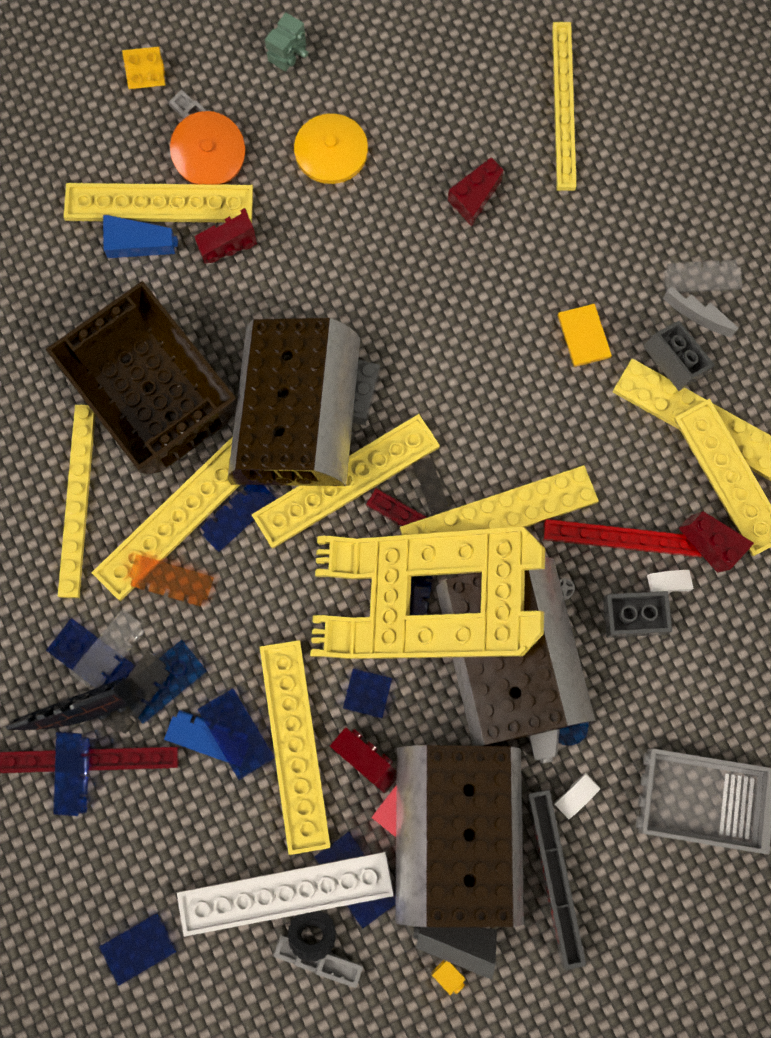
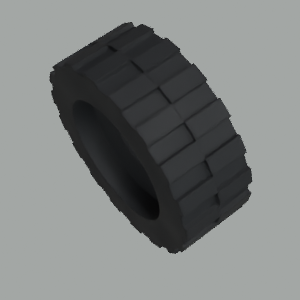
M321 910L295 915V918L291 920V924L288 927V941L293 954L297 955L299 959H304L308 962H315L321 958L324 959L327 954L331 953L336 941V929L332 918ZM308 926H317L323 933L322 939L314 945L306 944L301 938L302 931Z

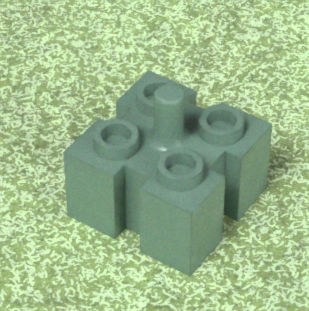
M285 12L278 21L276 29H272L265 38L266 49H268V62L286 72L289 67L295 64L296 55L306 58L308 51L305 50L307 44L304 23Z

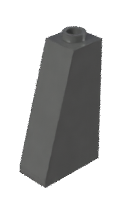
M415 926L413 938L417 939L416 949L492 979L496 965L497 930L483 927Z

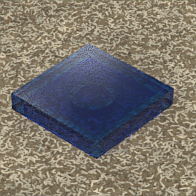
M353 669L343 709L383 719L392 678Z

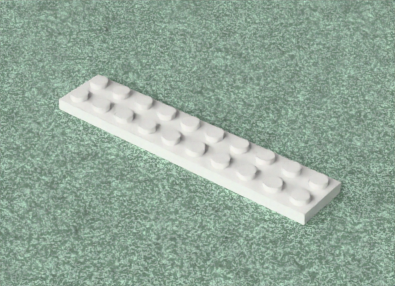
M386 852L177 893L183 936L394 896Z

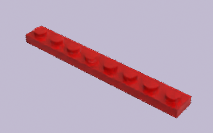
M545 519L543 540L703 557L684 534Z

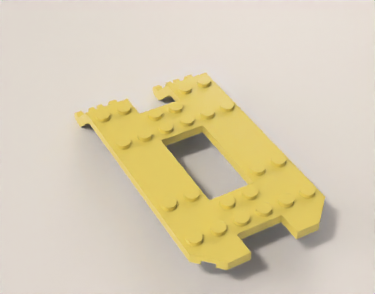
M524 527L359 539L335 536L317 537L319 545L330 544L329 550L318 549L316 551V555L319 556L329 555V558H316V563H329L328 569H316L315 577L372 579L370 617L350 618L314 615L312 622L315 624L325 623V630L313 629L312 634L325 635V637L311 638L313 644L324 643V650L312 649L311 657L387 659L524 656L544 634V612L524 611L525 570L545 569V547ZM482 573L481 613L410 616L411 576Z

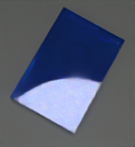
M158 913L99 946L118 986L177 952Z

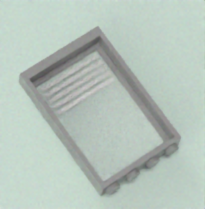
M648 749L647 753H644L643 765H646L645 773H642L641 776L643 794H640L638 806L641 807L640 816L638 815L636 819L638 833L769 855L771 841V768L658 749Z

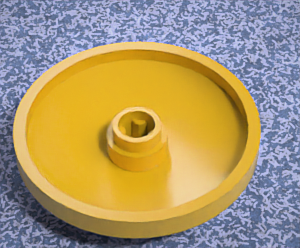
M333 113L322 114L307 121L298 131L294 143L295 158L300 169L309 178L325 184L342 183L357 175L365 165L368 156V142L363 129L351 118Z

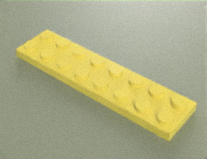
M708 399L675 417L674 420L737 531L754 543L749 549L751 555L755 556L770 548L771 504L711 400Z

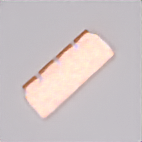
M136 554L129 578H132L131 587L144 590L146 583H149L148 592L164 596L166 589H170L169 598L183 602L185 595H189L187 603L201 607L203 600L208 599L214 579L212 576Z

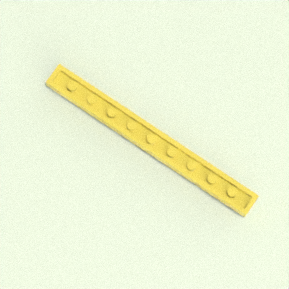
M553 22L557 191H575L576 159L571 22Z
M75 405L58 586L59 598H80L96 416L88 405Z

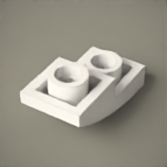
M689 570L665 571L647 575L651 592L668 591L669 594L674 591H691L694 589Z
M585 773L554 804L570 819L600 790V787Z

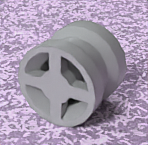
M563 578L559 581L564 600H567L573 595L575 586L571 580Z

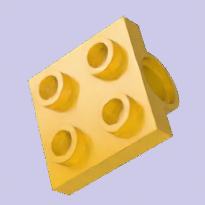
M160 46L122 50L129 89L166 85Z

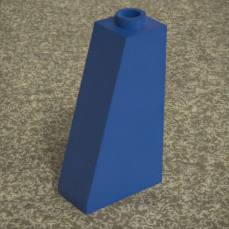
M103 215V244L107 258L175 254V247H178L177 235H174L172 228Z

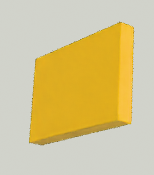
M595 304L558 313L557 316L574 367L611 358L612 355Z

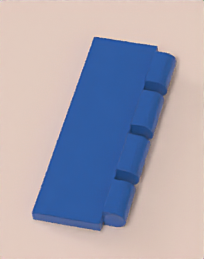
M179 710L177 717H172L164 740L242 767L250 743H247L249 734L235 730L233 736L230 737L232 728L216 723L213 730H210L213 721L197 716L194 723H191L193 714Z

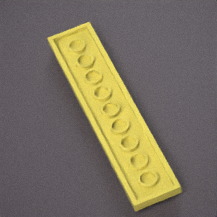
M66 183L65 221H103V215H109L139 222L226 223L225 219L230 216L233 219L241 214V209L245 208L252 223L253 185Z
M631 359L612 391L677 429L679 427L674 420L675 417L706 401V399L686 388L678 391L667 377L634 359ZM713 404L749 468L771 481V435Z
M418 414L351 454L348 462L346 486H298L251 515L273 549L440 448V445Z
M232 438L91 572L120 602L240 486L231 485L228 481Z
M583 465L401 526L399 529L402 535L509 527L525 528L543 522L545 519H552L596 504L599 500Z
M298 640L261 646L260 654L288 854L292 855L331 848L301 642Z

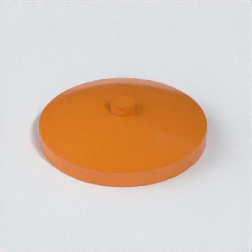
M201 111L187 116L177 125L171 137L170 153L176 170L191 184L224 185L230 182L241 170L245 159V143L239 128L228 117L217 112Z

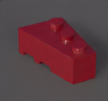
M492 157L450 188L448 192V202L471 227L502 181L504 170Z
M245 208L241 209V214L235 218L227 217L225 219L226 223L216 228L213 225L194 236L205 264L214 263L225 256H232L243 249H251L257 244L254 228Z
M704 511L690 515L679 527V530L717 573L731 570L754 544Z
M345 727L330 747L385 794L397 780V771L391 766L393 761L385 754L379 756L376 753L378 749L369 741L365 744L361 740L363 736L355 729L350 731Z

